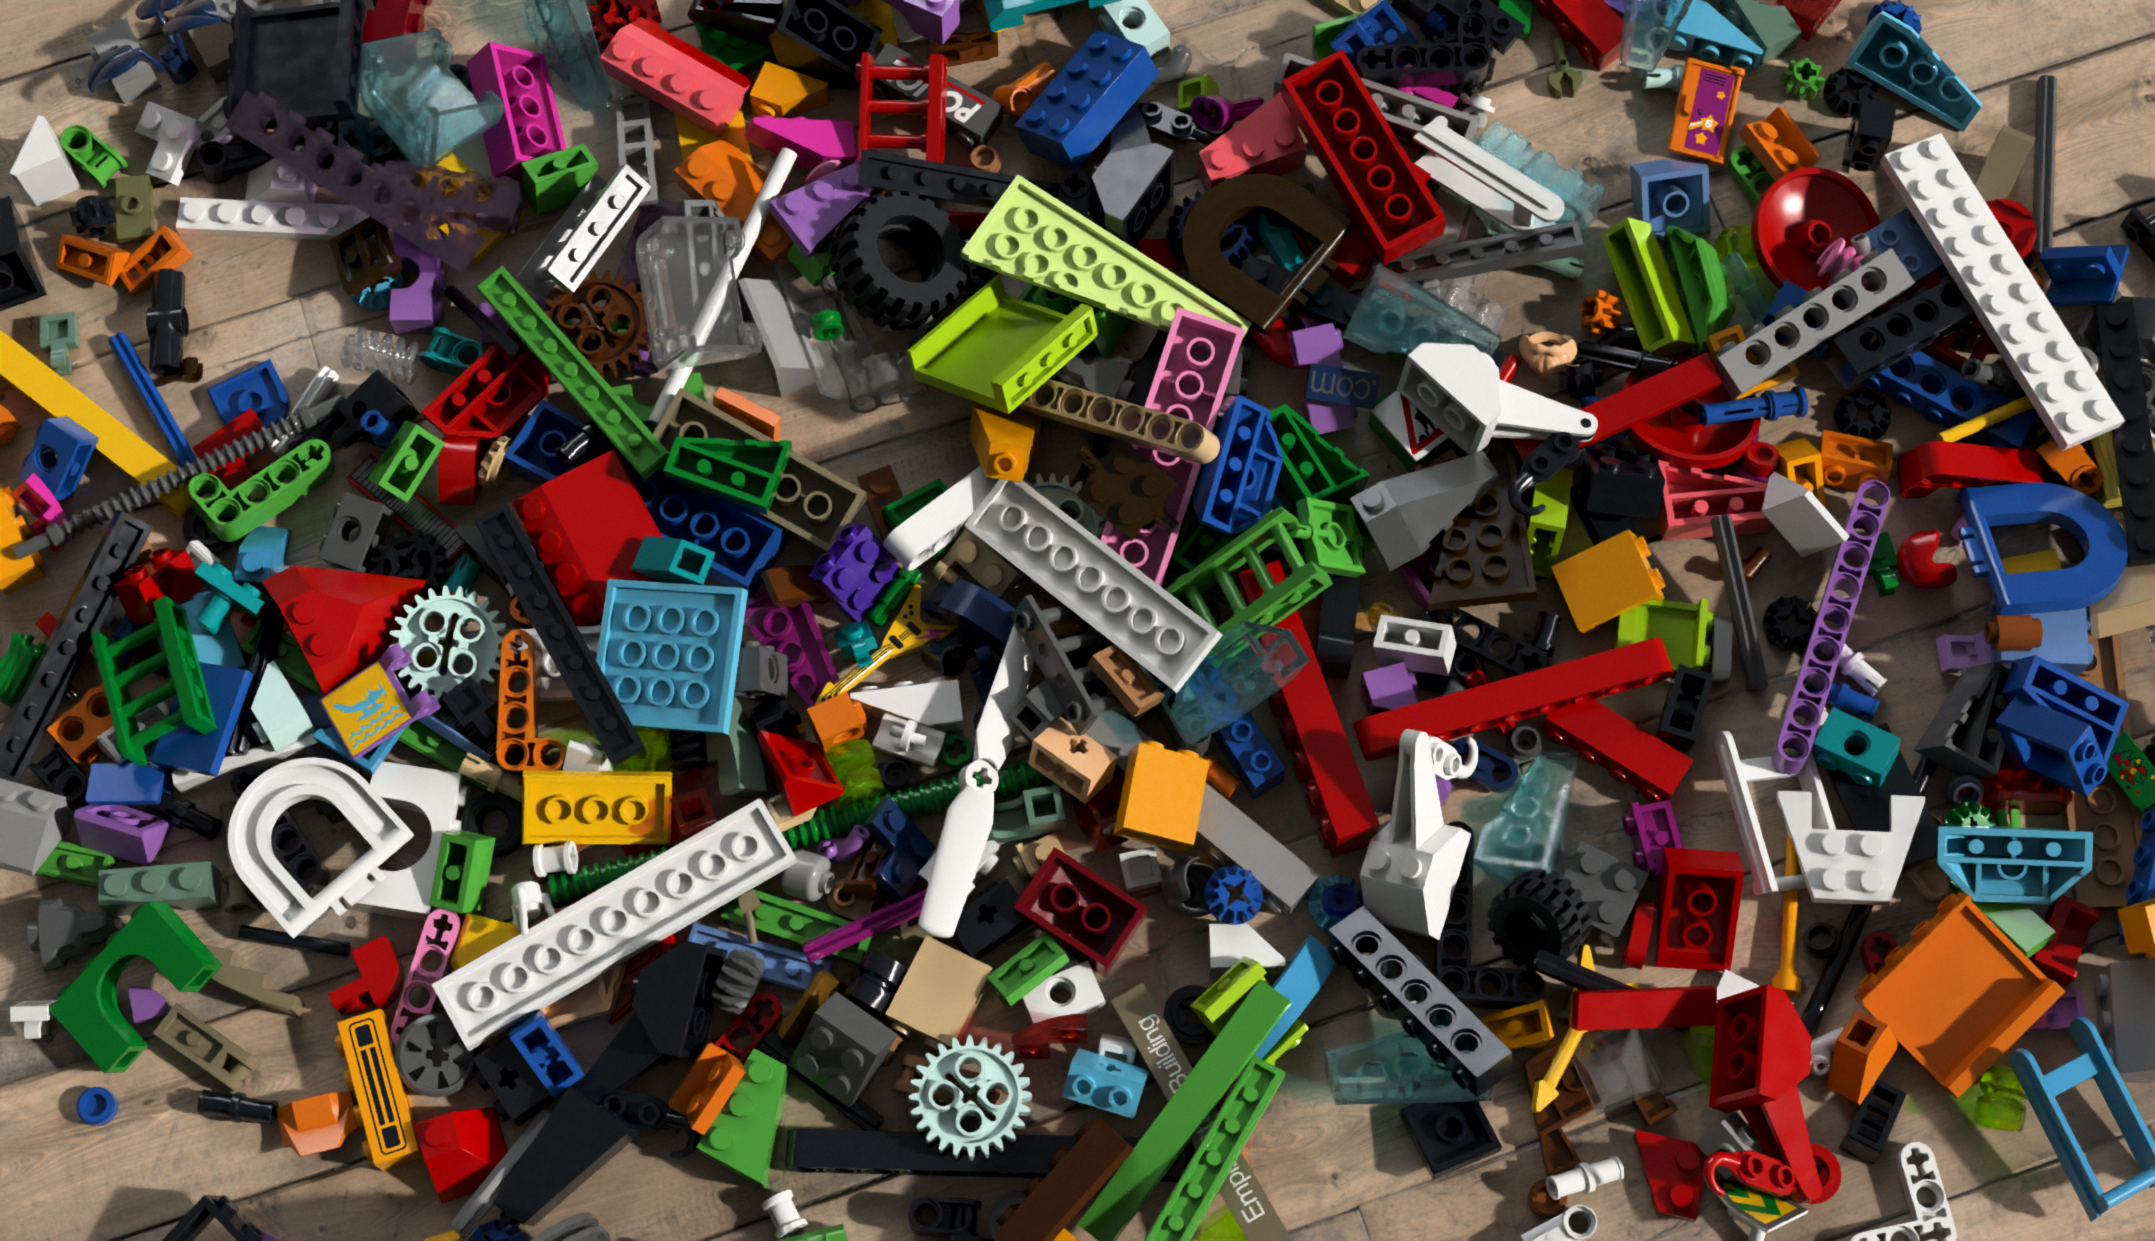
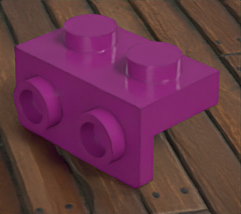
M1670 800L1640 806L1638 802L1630 803L1625 811L1626 815L1622 816V823L1626 836H1632L1635 850H1632L1634 867L1649 874L1646 881L1658 879L1661 873L1664 847L1683 848Z

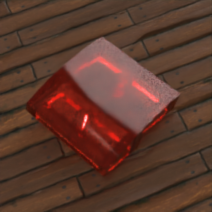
M1087 1013L1046 1019L1012 1036L1014 1059H1051V1044H1088Z

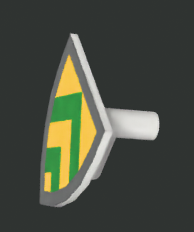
M1715 1179L1718 1186L1725 1191V1195L1720 1197V1199L1728 1207V1215L1751 1227L1748 1241H1764L1766 1233L1808 1212V1209L1783 1196H1774L1743 1185L1741 1182Z

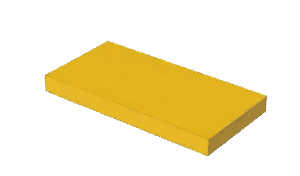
M523 770L522 844H565L566 841H574L575 844L670 845L672 772Z

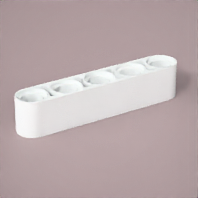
M979 466L897 526L887 536L883 546L908 571L914 570L963 533L966 528L964 524L1000 479L986 477L982 467ZM1027 470L1024 478L1029 481L1031 473Z

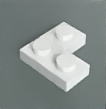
M148 101L135 130L136 133L158 142L145 173L179 186L205 124Z

